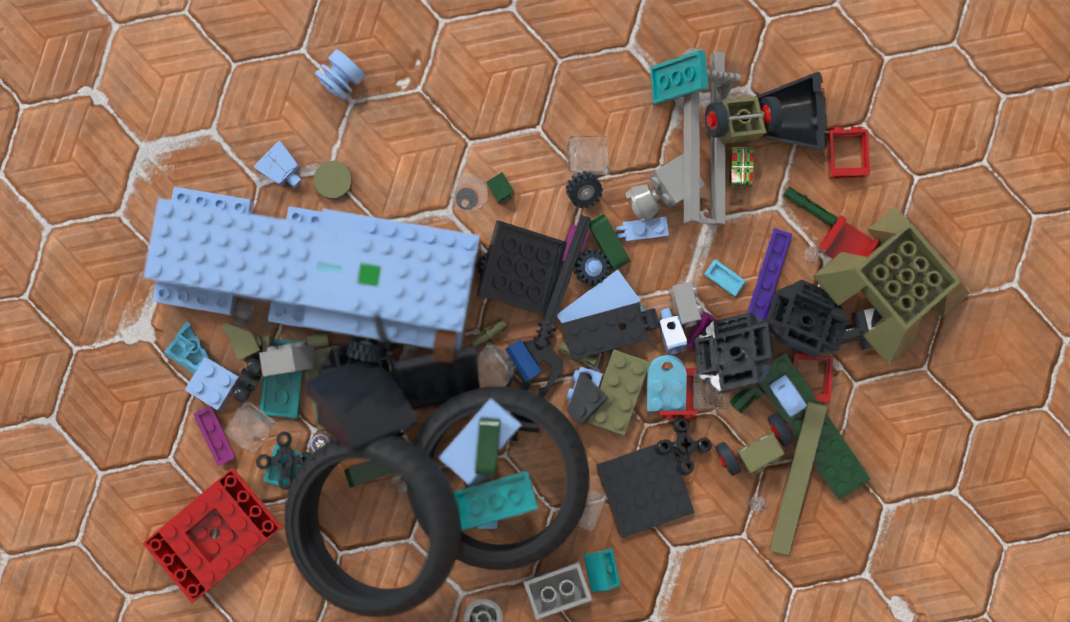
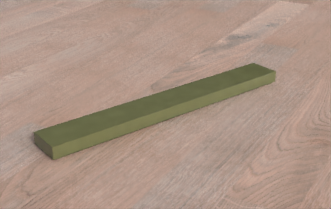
M807 401L770 551L786 555L790 553L827 411L826 405Z

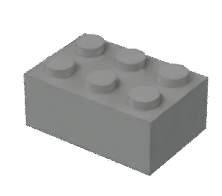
M579 561L524 580L536 620L592 600Z

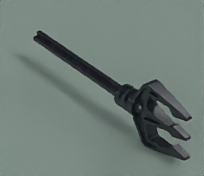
M581 215L544 320L538 322V326L541 327L540 330H536L538 336H533L532 340L523 341L538 367L543 360L553 366L547 385L539 388L538 396L542 398L546 396L564 367L563 361L550 346L549 337H554L551 331H556L557 329L554 323L592 219ZM508 354L504 386L510 387L514 380L511 374L514 362ZM531 379L522 382L521 389L528 391L531 387Z

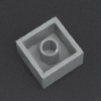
M305 342L269 347L267 352L259 353L263 376L317 368L314 345L306 346Z

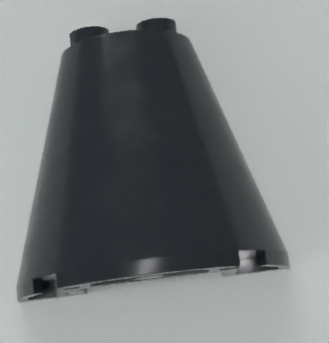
M815 72L757 95L759 103L765 97H776L780 101L783 110V121L780 129L772 132L766 131L762 138L821 150L826 149L827 111L824 88H821V83H823L821 72Z

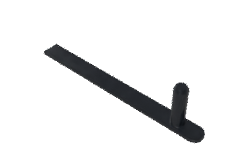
M380 315L374 316L373 319L380 338L378 343L388 351L399 348L387 337L382 317Z

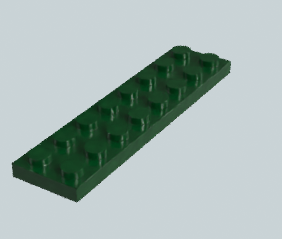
M783 352L774 358V362L760 386L784 421L788 423L792 433L798 440L806 407L790 417L769 385L786 375L806 405L807 401L820 403L787 354ZM826 413L813 464L834 495L840 500L871 480V478Z

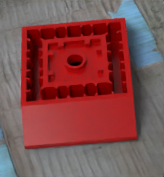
M232 467L142 544L189 601L194 603L271 539L283 526ZM215 528L221 532V537L218 540L211 537V531Z

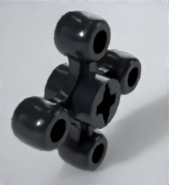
M251 358L246 369L243 368L236 383L239 386H237L233 394L234 400L245 403L251 392L255 391L261 379V376L258 374L262 371L259 358Z
M678 418L674 421L672 427L673 431L677 434L676 441L669 442L666 439H662L656 443L655 451L661 456L674 452L680 458L678 472L686 476L694 470V463L690 460L691 452L697 451L700 454H705L711 450L712 443L710 439L705 437L700 438L698 441H693L691 437L687 436L689 422L686 419Z
M280 432L276 437L280 447L279 453L273 457L267 454L259 455L256 459V465L263 470L271 466L278 467L281 472L278 485L280 488L288 490L294 479L291 476L292 467L295 465L302 466L304 464V457H310L312 453L292 454L290 451V444L292 443L291 434ZM283 436L287 437V441L285 443H283L281 440ZM284 455L290 460V462L286 463V466L285 463H281V459L285 457ZM263 458H265L267 461L266 465H262L261 460ZM285 478L289 480L287 486L283 483Z

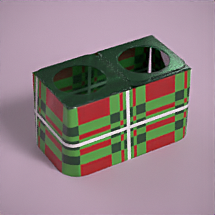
M753 147L731 148L730 186L752 187Z

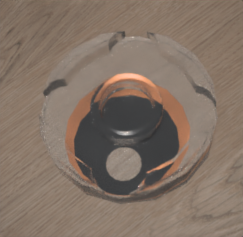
M472 174L462 175L452 185L450 191L451 200L455 207L461 211L468 213L476 212L487 202V185L478 176Z

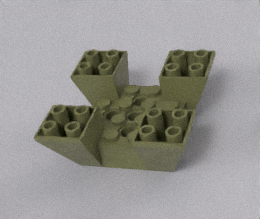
M896 206L868 229L870 234L879 240L878 243L880 244L868 257L841 252L813 276L837 305H840L860 290L877 309L883 318L863 336L888 365L917 341L920 317L933 307L941 317H944L970 294L952 270Z

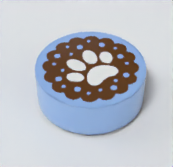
M316 435L311 441L312 450L315 452L330 442V439L326 435Z

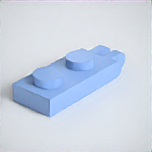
M666 217L647 219L644 222H641V220L623 222V226L616 227V231L624 230V233L617 234V237L619 239L625 238V241L669 236Z

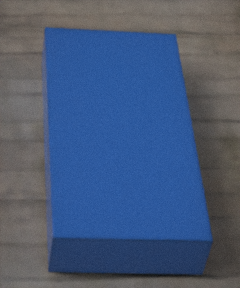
M521 339L505 349L525 381L541 372Z

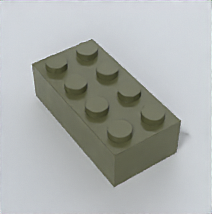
M613 349L599 387L609 399L588 419L587 423L625 435L650 362Z

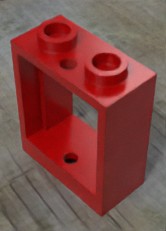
M861 126L851 127V130H843V127H834L827 133L828 179L866 178L870 175L868 129H862ZM860 137L861 167L835 168L834 138Z
M801 351L792 354L791 362L796 369H798V359L825 361L823 394H813L818 402H831L833 356L815 358Z

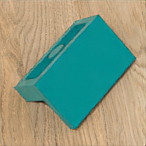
M613 548L583 554L591 592L605 591L621 586Z

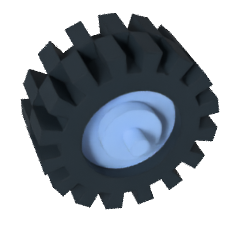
M585 250L583 253H580L574 270V274L578 275L576 276L577 279L587 284L603 282V279L608 277L607 273H610L608 267H611L610 263L607 262L608 258L605 257L606 254L601 253L599 250Z

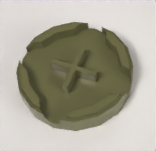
M327 161L316 169L314 185L323 197L338 199L350 190L352 175L343 163Z

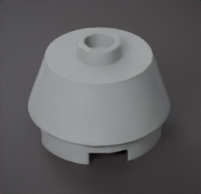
M648 184L633 186L629 191L625 192L627 199L631 198V208L637 218L641 219V222L647 219L651 220L661 209L658 202L660 200L658 193L655 189L652 190Z
M478 599L467 607L464 614V622H503V614L500 607L494 601Z

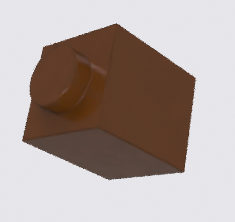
M436 331L433 361L454 362L457 332Z

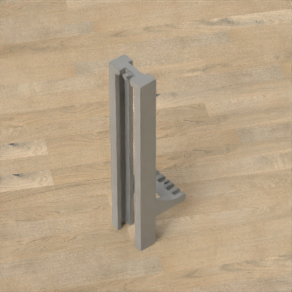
M689 48L688 50L684 51V55L693 53L695 51H698L699 49ZM714 52V55H711V71L707 69L708 82L711 83V103L725 100L733 85L741 79L740 74L725 72L724 52ZM699 92L684 96V223H699L700 225L706 224L707 226L718 227L725 224V144H722L721 137H711V219L700 218Z

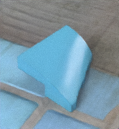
M186 322L164 354L192 374H195L204 358L208 357L205 349H202L198 337L194 335L190 328V323Z

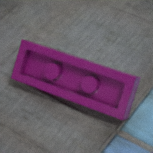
M209 406L194 413L217 466L237 458L214 408Z

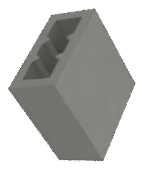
M684 153L649 176L651 185L657 189L661 195V200L669 209L684 200ZM700 178V189H701L703 186H705V184H704V182L702 181V179Z
M691 281L672 286L669 292L675 314L679 316L681 325L684 328L697 325V321L701 319L700 316L703 315L701 305L696 302V296H698L696 286H692Z

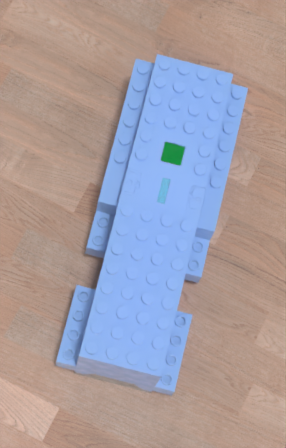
M174 187L171 200L158 198L144 278L156 282L153 302L233 316L237 298L271 304L268 321L271 323L356 338L360 337L362 339L370 338L374 341H380L373 318L376 315H380L387 337L397 345L434 351L436 331L444 330L457 332L456 350H461L464 346L481 248L479 235L327 209L319 212L290 206L286 220L253 215L254 202L249 199Z

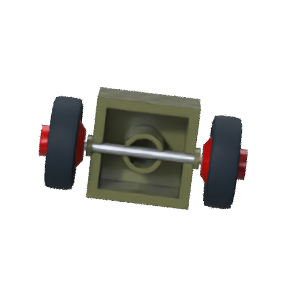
M757 96L722 100L721 102L709 104L705 111V124L709 135L713 138L721 137L722 144L756 141L766 131L779 130L783 121L782 106L776 97H765L760 103Z
M778 413L768 417L771 431L733 452L725 442L716 446V451L719 455L718 460L731 476L741 472L738 460L745 472L757 474L764 470V465L766 464L773 465L782 460L780 456L784 455V452L777 439L786 447L793 443V438L788 423L783 421Z

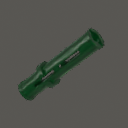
M790 186L783 194V197L796 204L797 208L806 210L830 227L837 219V216L807 198L806 194L802 195Z

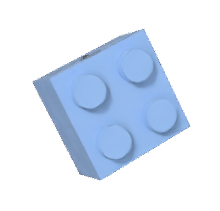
M205 357L185 390L213 408L222 410L238 385L236 383L239 375L213 359Z

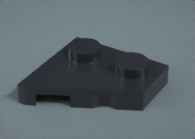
M581 371L567 412L582 426L609 398Z

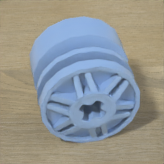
M335 49L328 57L332 67L329 68L322 64L321 68L326 74L324 75L319 70L314 74L330 93L340 97L342 100H346L348 96L342 90L345 89L347 92L352 93L353 91L348 83L352 82L355 85H359L366 75L347 56Z

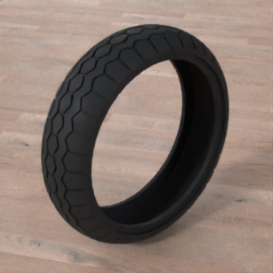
M488 386L463 392L442 404L424 422L414 439L413 445L421 449L433 460L436 447L449 427L460 418L480 411L491 398L503 409L521 414L533 420L552 437L562 455L567 480L564 502L556 518L537 535L512 544L481 542L461 532V542L456 560L482 569L508 570L527 566L545 558L567 540L584 512L589 493L590 472L587 454L580 436L569 419L557 407L544 398L523 389L508 386ZM406 480L412 511L420 527L429 538L428 520L423 504L413 487Z
M390 435L351 451L337 439H334L316 450L300 467L293 479L285 506V532L291 556L299 572L317 594L332 605L349 613L368 617H388L405 613L420 606L431 598L447 580L459 552L461 517L455 493L447 477L439 466L415 445ZM359 458L382 463L395 470L407 480L419 496L428 520L429 547L424 565L410 585L392 589L366 585L343 571L329 554L319 529L318 503L327 477L343 460Z

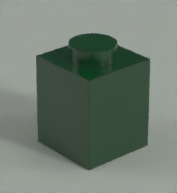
M503 172L486 182L498 204L501 202L505 204L513 199L514 190Z

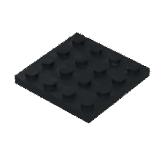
M496 220L476 295L545 315L556 286L567 242Z
M465 347L461 350H456L454 362L433 361L434 355H425L420 358L396 362L400 388L411 409L442 404L463 392L480 388L476 348Z
M656 444L596 464L622 538L695 513L682 474L678 472V463L674 452L664 456L658 455L655 451Z

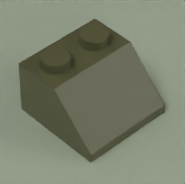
M227 323L222 325L238 360L245 362L262 353V336Z

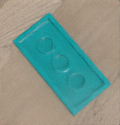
M698 50L650 67L653 104L659 105L708 89L705 50Z
M274 339V347L301 343V341ZM303 370L263 376L259 415L287 418L299 417Z
M528 471L454 491L459 506L462 530L539 509Z

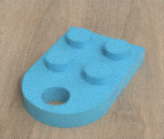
M664 355L650 363L647 370V411H686L687 374L683 362L677 357ZM665 362L672 363L670 369H663L662 365Z

